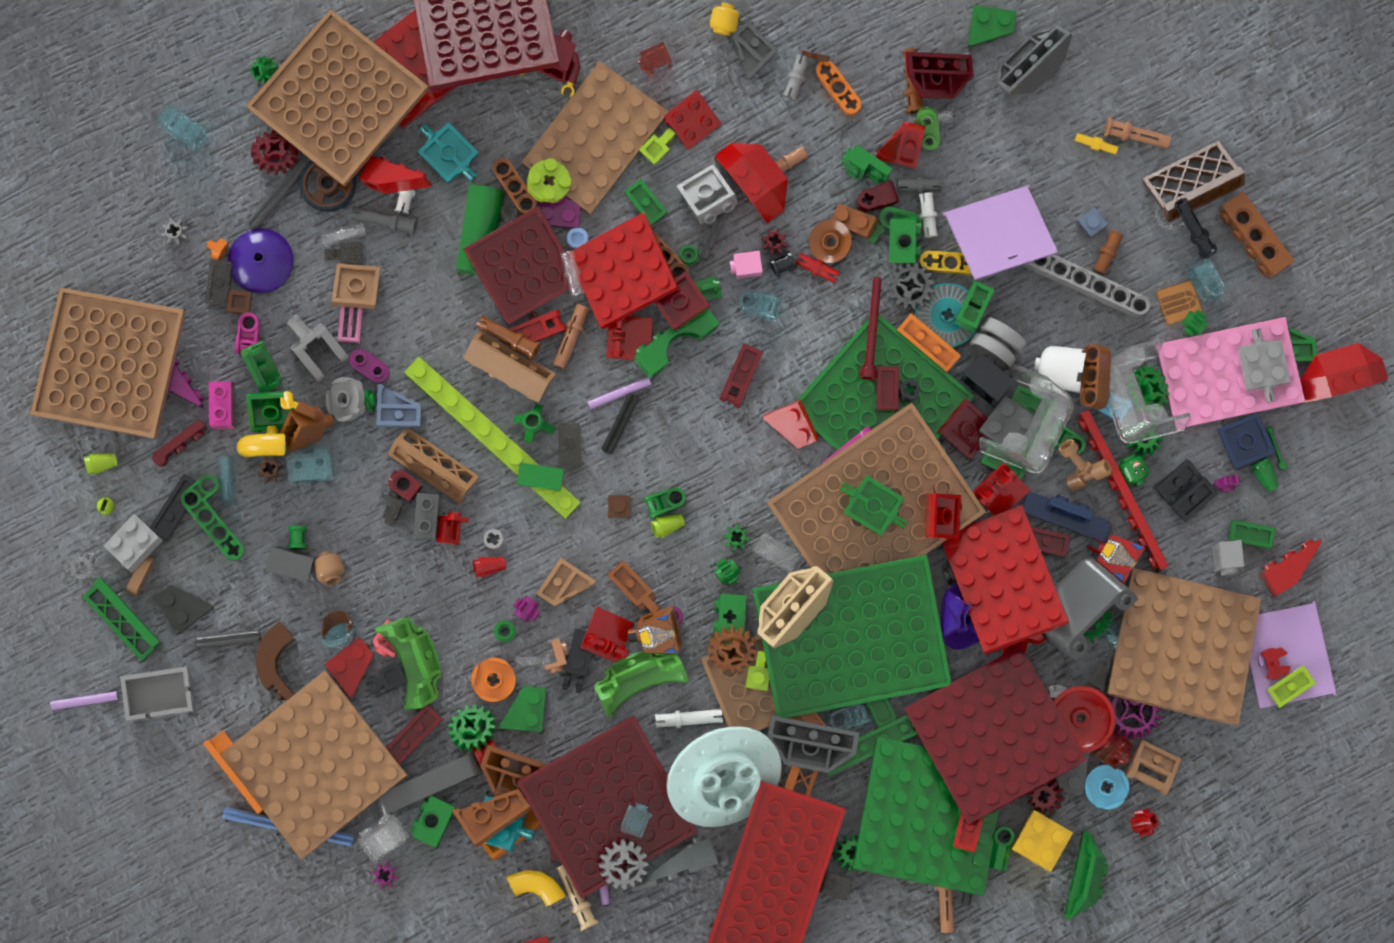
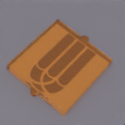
M1192 279L1156 291L1160 303L1159 309L1163 311L1167 325L1184 320L1189 311L1195 313L1199 309L1204 313L1199 300L1200 294H1197Z

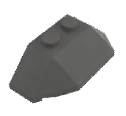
M1058 24L1030 34L999 64L998 77L996 79L997 86L1010 95L1027 94L1036 91L1064 63L1072 34Z
M771 716L767 737L775 745L784 765L830 773L856 755L859 732Z

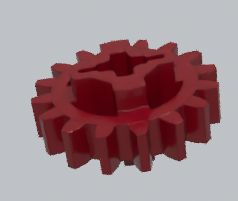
M272 130L270 135L263 132V138L257 136L256 142H252L251 157L253 158V164H258L259 171L266 169V174L274 171L275 176H277L278 171L286 174V168L293 169V163H297L299 150Z

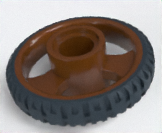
M313 161L304 168L301 174V194L307 204L318 211L334 212L348 205L355 194V176L344 187ZM313 171L318 174L316 178L318 190L313 194H309L307 183ZM325 180L334 181L331 188L325 189L322 187ZM339 190L346 193L338 202L324 204L325 196H335Z

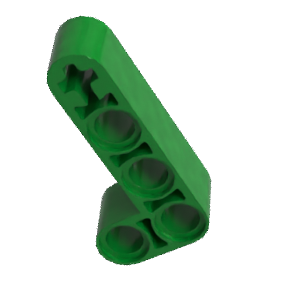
M205 475L183 492L181 502L229 560L237 561L243 556L244 548L206 502L217 493L219 483L214 476ZM210 479L215 482V488L212 491H205L202 485L205 480ZM193 493L197 495L198 501L196 504H186L185 498L188 494ZM205 510L210 511L212 514L211 520L206 523L199 519L200 513ZM219 527L226 530V536L221 540L214 538L213 535L214 530ZM230 536L233 538V540L229 541L232 546L236 547L238 545L240 547L237 556L228 554L230 549L226 544L223 548L220 545L227 542Z

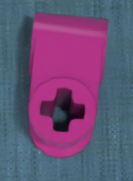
M244 313L239 318L235 354H240L241 350L249 347L248 345L260 342L261 322L253 313ZM249 318L255 319V326L251 329L245 328V321Z

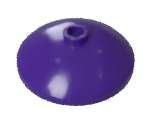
M263 228L252 229L240 235L232 244L228 254V268L232 278L240 287L253 293H268L281 287L290 277L294 264L293 252L285 238L273 230ZM257 255L263 256L261 261L255 260Z

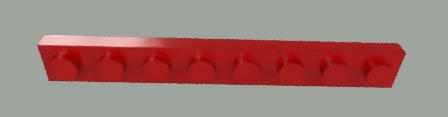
M1089 409L1080 413L1078 416L1079 420H1077L1082 432L1086 431L1089 437L1087 440L1088 445L1093 452L1096 451L1099 457L1097 462L1103 459L1109 462L1112 470L1109 479H1107L1108 484L1113 491L1116 490L1119 496L1117 501L1121 509L1126 510L1128 513V523L1132 530L1136 529L1139 535L1137 538L1138 543L1145 547L1149 555L1147 560L1151 568H1156L1157 572L1166 569L1169 566Z

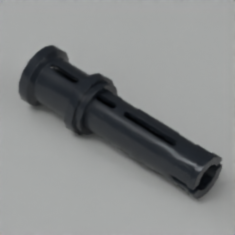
M1187 198L1177 200L1174 206L1191 234L1190 240L1197 246L1200 258L1211 257L1216 253L1217 246L1211 242L1208 230L1201 226Z

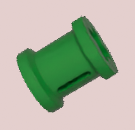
M288 526L290 531L288 549H308V545L305 544L307 526Z

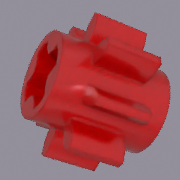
M1148 808L1135 811V816L1130 821L1132 830L1135 833H1140V837L1155 834L1154 829L1158 827L1156 814L1154 812L1149 813Z

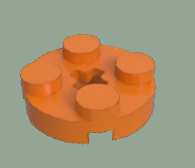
M489 658L474 668L471 683L474 691L481 699L494 703L503 701L512 694L516 685V676L513 668L505 660ZM497 674V679L500 680V683L490 686L491 682L487 681L488 677Z

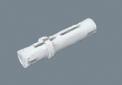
M721 709L655 714L656 728L671 726L681 728L683 725L723 723Z

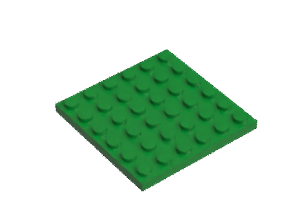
M880 314L878 315L874 356L876 370L877 366L899 367V390L906 380L916 381L920 385L919 395L913 402H905L899 395V411L908 404L913 403L938 440L941 435L937 431L964 398L971 402L975 396L903 336ZM869 319L798 398V400L802 401L816 433L835 450H839L866 427L869 426L872 430L898 412L876 411L877 380H863L859 378L860 368L865 364ZM907 386L905 393H910L913 396L914 388L910 389Z
M877 737L852 869L984 896L999 810L984 817L975 853L953 848L961 811L924 746Z

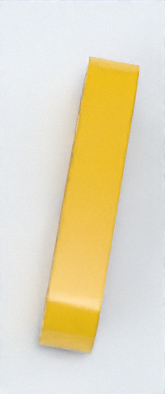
M926 251L919 259L920 267L925 266L927 268L926 272L972 275L968 265H963V270L959 269L961 265L960 258H964L963 253ZM927 256H931L933 261H938L939 256L943 257L941 268H938L939 263H932L931 267H929L923 260H926ZM948 257L956 259L957 266L955 268L949 269L946 267L945 260Z

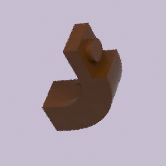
M279 621L261 640L256 656V668L264 688L269 691L275 686V694L283 701L284 699H290L295 694L279 675L278 659L281 653L296 639L283 623Z

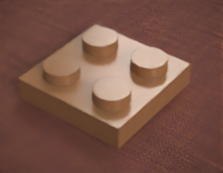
M337 263L331 301L332 306L376 309L381 273L380 267Z

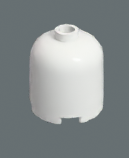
M1060 346L1047 347L1042 352L1041 358L1036 357L1034 370L1038 371L1040 382L1047 387L1080 393L1081 375L1086 353H1083L1084 349Z

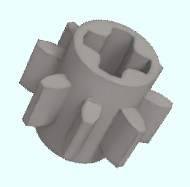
M170 218V223L167 225L162 224L165 232L161 236L162 238L169 237L167 240L168 245L176 242L180 246V241L188 239L184 232H187L189 229L187 226L181 227L183 224L181 219L176 223ZM174 228L178 230L176 236L172 235Z

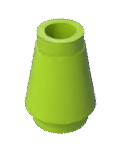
M115 453L89 454V456L84 457L87 474L93 473L95 475L118 466Z
M681 513L656 517L654 521L650 522L656 538H664L685 526Z

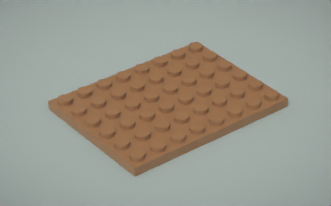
M913 403L902 408L766 502L809 567L817 566L826 574L925 555L947 540L945 538H925L927 493L961 495L960 530L986 513ZM865 475H868L904 497L897 515L908 521L907 525H905L906 527L902 529L892 522L887 526L882 536H879L845 515L843 511L849 503L850 496L839 490L843 482L856 488L860 485Z

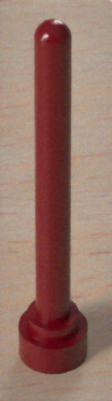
M878 276L873 279L865 364L860 368L859 378L863 380H877L878 370H876L874 365L882 283V279Z

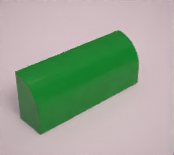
M469 184L456 266L457 273L478 276L463 249L500 228L505 192L488 186Z

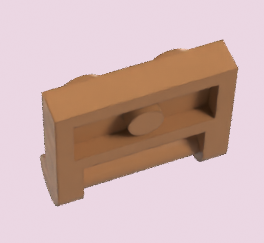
M1141 740L1138 743L1125 776L1130 779L1135 778L1158 789L1159 793L1166 796L1171 788L1181 758ZM1139 765L1165 777L1164 781L1161 782L1139 771Z

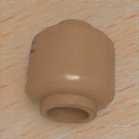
M330 551L320 553L313 563L317 580L326 586L339 583L345 574L341 557Z

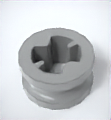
M491 529L485 533L483 540L488 548L496 550L502 547L504 536L500 531ZM491 534L499 535L500 540H497L498 544L488 543V539H491L489 537Z

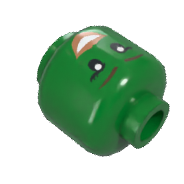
M1133 453L1119 460L1118 468L1127 485L1133 484L1134 487H1137L1146 482L1145 478L1150 474V470L1141 455L1136 456Z

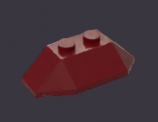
M905 52L908 78L920 98L954 99L974 76L972 55Z

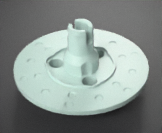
M726 727L706 733L690 743L674 761L667 780V793L670 803L683 819L699 826L719 827L741 821L749 817L761 780L778 785L781 776L779 752L766 735L751 728Z

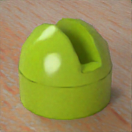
M102 497L98 500L96 506L101 514L110 515L114 512L115 503L111 498ZM105 500H107L108 502L106 504L105 510L103 511L101 509L103 507Z

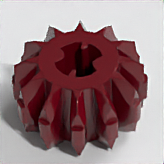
M1057 780L1052 785L1049 782L1027 794L1028 796H1033V799H1030L1028 804L1035 802L1036 805L1033 810L1037 811L1041 807L1042 815L1047 813V809L1050 814H1054V807L1056 809L1062 808L1058 801H1065L1064 796H1059V793H1062L1064 788L1057 790L1056 787L1059 785ZM1044 790L1046 791L1045 793H1050L1051 797L1048 798V802L1047 799L1043 800L1042 798Z

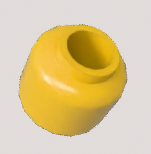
M722 3L721 6L713 8L710 27L714 29L713 32L716 34L730 36V33H734L737 30L740 14L734 10V5Z

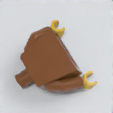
M288 391L284 392V398H280L282 408H295L290 410L280 434H285V447L289 453L320 441L325 429L333 426L334 420L331 414L324 415L318 406H309L301 401L295 402L293 394ZM268 426L266 434H278V428L276 426Z

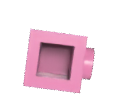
M760 251L733 254V261L729 262L731 274L736 275V280L762 276Z

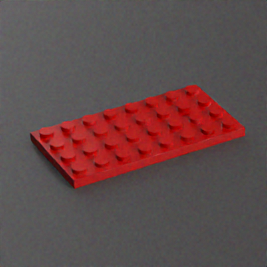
M761 780L707 943H802L846 808Z

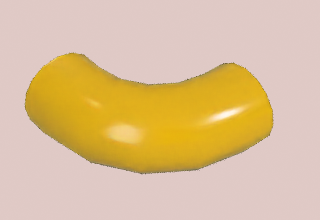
M254 434L244 436L237 442V452L244 458H251L253 456H284L285 434Z
M523 870L506 876L516 897L527 892L535 893L541 897L546 907L566 897L555 879L541 871Z

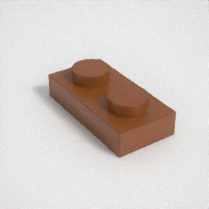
M838 204L831 219L842 222L851 233L870 239L879 221L875 216L842 204Z

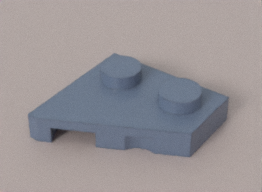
M378 384L376 426L421 428V404L405 398L398 392L395 393L385 388L382 384Z

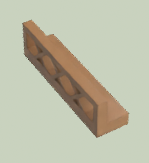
M406 428L398 436L388 453L390 457L458 504L464 500L468 490L479 478L474 472L410 428ZM408 436L415 441V444H410L404 438ZM423 450L430 451L433 456H427ZM441 463H447L451 466V469H446ZM459 475L466 476L470 481L466 483L460 479Z

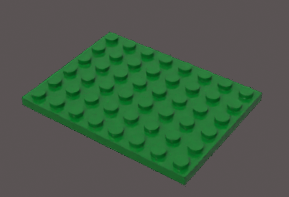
M927 554L827 573L834 580L827 603L796 639L776 648H773L762 638L777 717L790 718L947 687L951 684ZM781 583L752 588L758 622L760 606Z

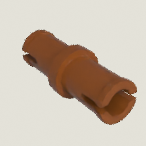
M1111 230L1105 246L1101 247V254L1093 267L1095 272L1102 275L1106 274L1112 259L1116 258L1117 248L1124 235Z

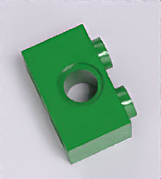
M890 217L889 263H916V257H920L921 244H916L917 236H921V223H917V217ZM901 235H908L912 241L908 245H903L899 241V237Z
M430 796V799L425 798L420 808V811L423 812L420 820L415 819L411 827L412 837L438 848L454 814L452 810H455L456 807L433 796ZM429 815H436L438 818V824L433 828L426 824V819Z

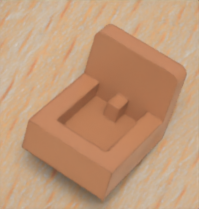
M560 638L551 641L557 662L544 666L546 671H551V674L563 671V666L567 665L565 656L569 655L566 643H561Z

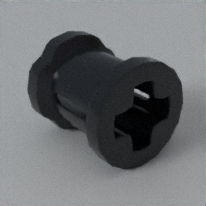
M787 251L785 255L775 260H769L776 277H780L781 273L791 268H797L790 251Z
M906 380L899 390L900 398L905 402L915 401L920 392V385L916 381ZM907 386L910 389L914 388L913 396L910 393H905Z

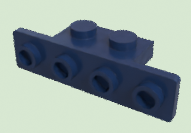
M1032 492L1027 494L1023 505L1027 515L1094 539L1095 537L1102 542L1105 541L1111 522L1094 516V512L1089 510V506L1082 503H1077V505L1069 503V499L1061 495L1052 496L1049 499Z

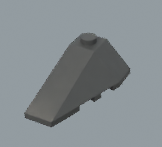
M701 836L692 839L691 845H688L644 878L642 882L635 885L632 891L636 892L719 864L710 838L705 840V837Z

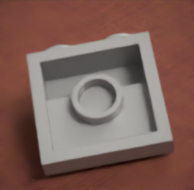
M714 164L676 186L700 225L704 223L711 224L716 220L717 215L722 212H731L735 208V204L738 203L734 192Z

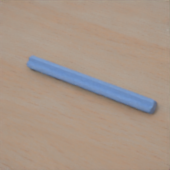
M225 807L223 811L224 819L278 830L266 815ZM338 831L327 841L352 846L354 835Z

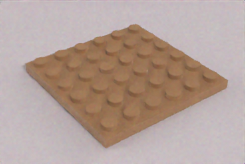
M330 9L246 105V108L345 187L425 95L429 87Z
M60 287L30 415L157 439L186 311Z
M1133 568L1130 573L1128 588L1139 599L1129 609L1123 610L1107 695L1237 726L1241 714L1261 598Z
M326 670L221 753L227 764L263 808V811L301 860L306 858L408 776Z

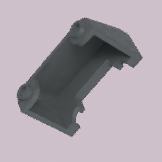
M1085 558L1055 586L1069 624L1045 632L1042 635L1050 644L1077 661L1088 648V641L1083 634L1113 604L1120 610H1127L1139 598L1092 558Z

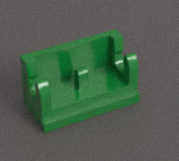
M263 340L241 350L242 356L261 393H266L281 384L280 380L282 378Z

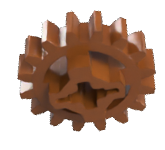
M731 625L730 630L723 626L722 633L715 631V638L709 639L710 645L708 646V652L711 653L709 654L710 661L715 660L714 667L721 665L722 672L729 668L730 673H733L735 668L742 672L743 665L749 668V660L754 661L755 655L753 653H756V646H753L755 639H749L750 632L742 633L741 626L738 630H734V625ZM741 640L745 643L747 649L741 644Z

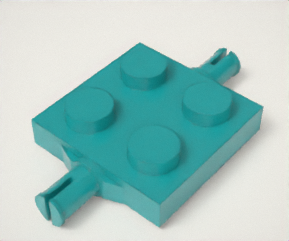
M449 122L436 132H433L427 124H424L419 129L428 139L426 144L418 151V154L448 184L457 175L462 173L470 182L477 177L469 168V165L479 155V152Z
M486 796L484 802L493 798ZM527 813L484 842V844L512 852L520 836L533 839L535 830L524 827Z

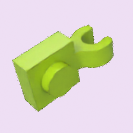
M668 128L660 138L653 135L639 151L655 166L670 151L666 145L676 135Z
M758 651L756 666L748 668L745 688L768 691L769 675L767 668H764L766 661L764 652Z

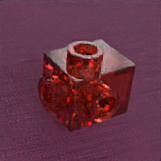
M1113 731L1107 742L1102 747L1096 749L1095 756L1116 770L1122 764H1127L1131 759L1132 743L1127 738Z

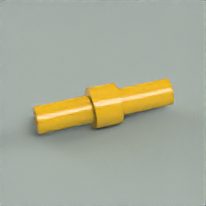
M1077 133L1075 138L1076 142L1091 146L1090 149L1096 151L1100 149L1115 155L1119 147L1104 142L1102 138L1096 136L1092 138Z

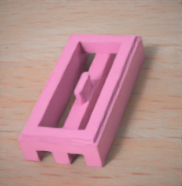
M340 307L337 341L360 344L363 308H358L355 338H353L354 308H349L347 337H343L346 307Z

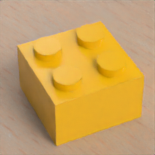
M1032 810L1015 838L1011 850L1047 872H1051L1073 832L1039 812Z

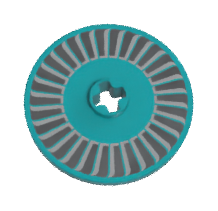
M941 283L932 286L931 289L935 291V294L928 295L931 299L930 302L927 300L923 301L925 307L917 304L915 316L952 347L963 345L973 337L978 329L977 326L976 330L972 333L953 324L969 290L954 283ZM947 310L951 311L950 315L953 316L948 321L944 320L945 316L942 315Z

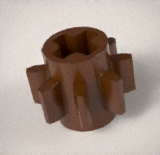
M275 456L272 460L264 457L265 462L257 464L261 468V472L257 475L259 477L265 475V483H268L269 479H273L277 483V477L279 475L284 476V473L280 471L284 464H276L277 458ZM271 465L274 468V473L271 475L268 472H266L268 471L267 466Z

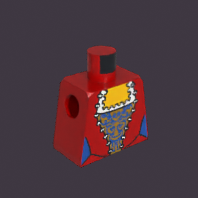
M1111 535L1106 544L1094 537L1088 549L1098 554L1099 556L1096 561L1124 584L1145 547Z

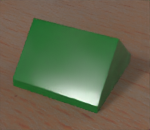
M284 392L246 394L251 432L267 431L268 426H276L278 430H282L290 410L294 409L293 407L291 409L282 408L280 398H284Z

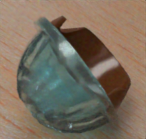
M334 611L325 616L320 636L323 646L332 649H345L350 646L356 637L357 625L355 621L343 611Z

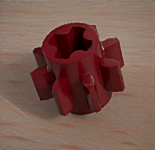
M779 228L776 232H771L768 229V237L764 236L761 239L763 242H766L762 249H768L770 256L773 255V252H778L779 255H782L781 248L788 247V244L783 242L787 238V234L781 235ZM774 238L778 239L776 246H772L771 241Z

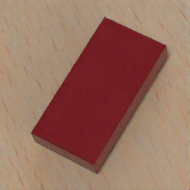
M877 366L876 411H899V367Z

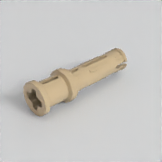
M563 865L556 868L574 906L572 912L576 914L579 920L580 930L583 931L598 924V920H595L590 909V902L585 901L584 898L581 899Z

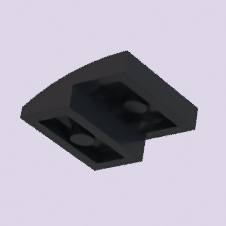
M1189 459L1184 460L1154 486L1160 496L1184 522L1189 520L1218 494L1206 477H1203Z

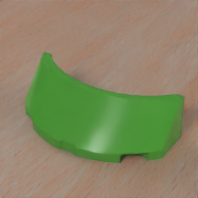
M408 617L375 627L376 632L391 643L402 663L407 680L404 709L423 708L435 701L439 694L436 687L437 679L441 678V668L435 645L423 627L418 628L413 623V620Z
M639 651L625 659H620L605 671L606 676L604 679L597 682L594 688L607 717L611 718L623 702L643 689L669 682L686 683L689 680L677 653H645L644 651Z

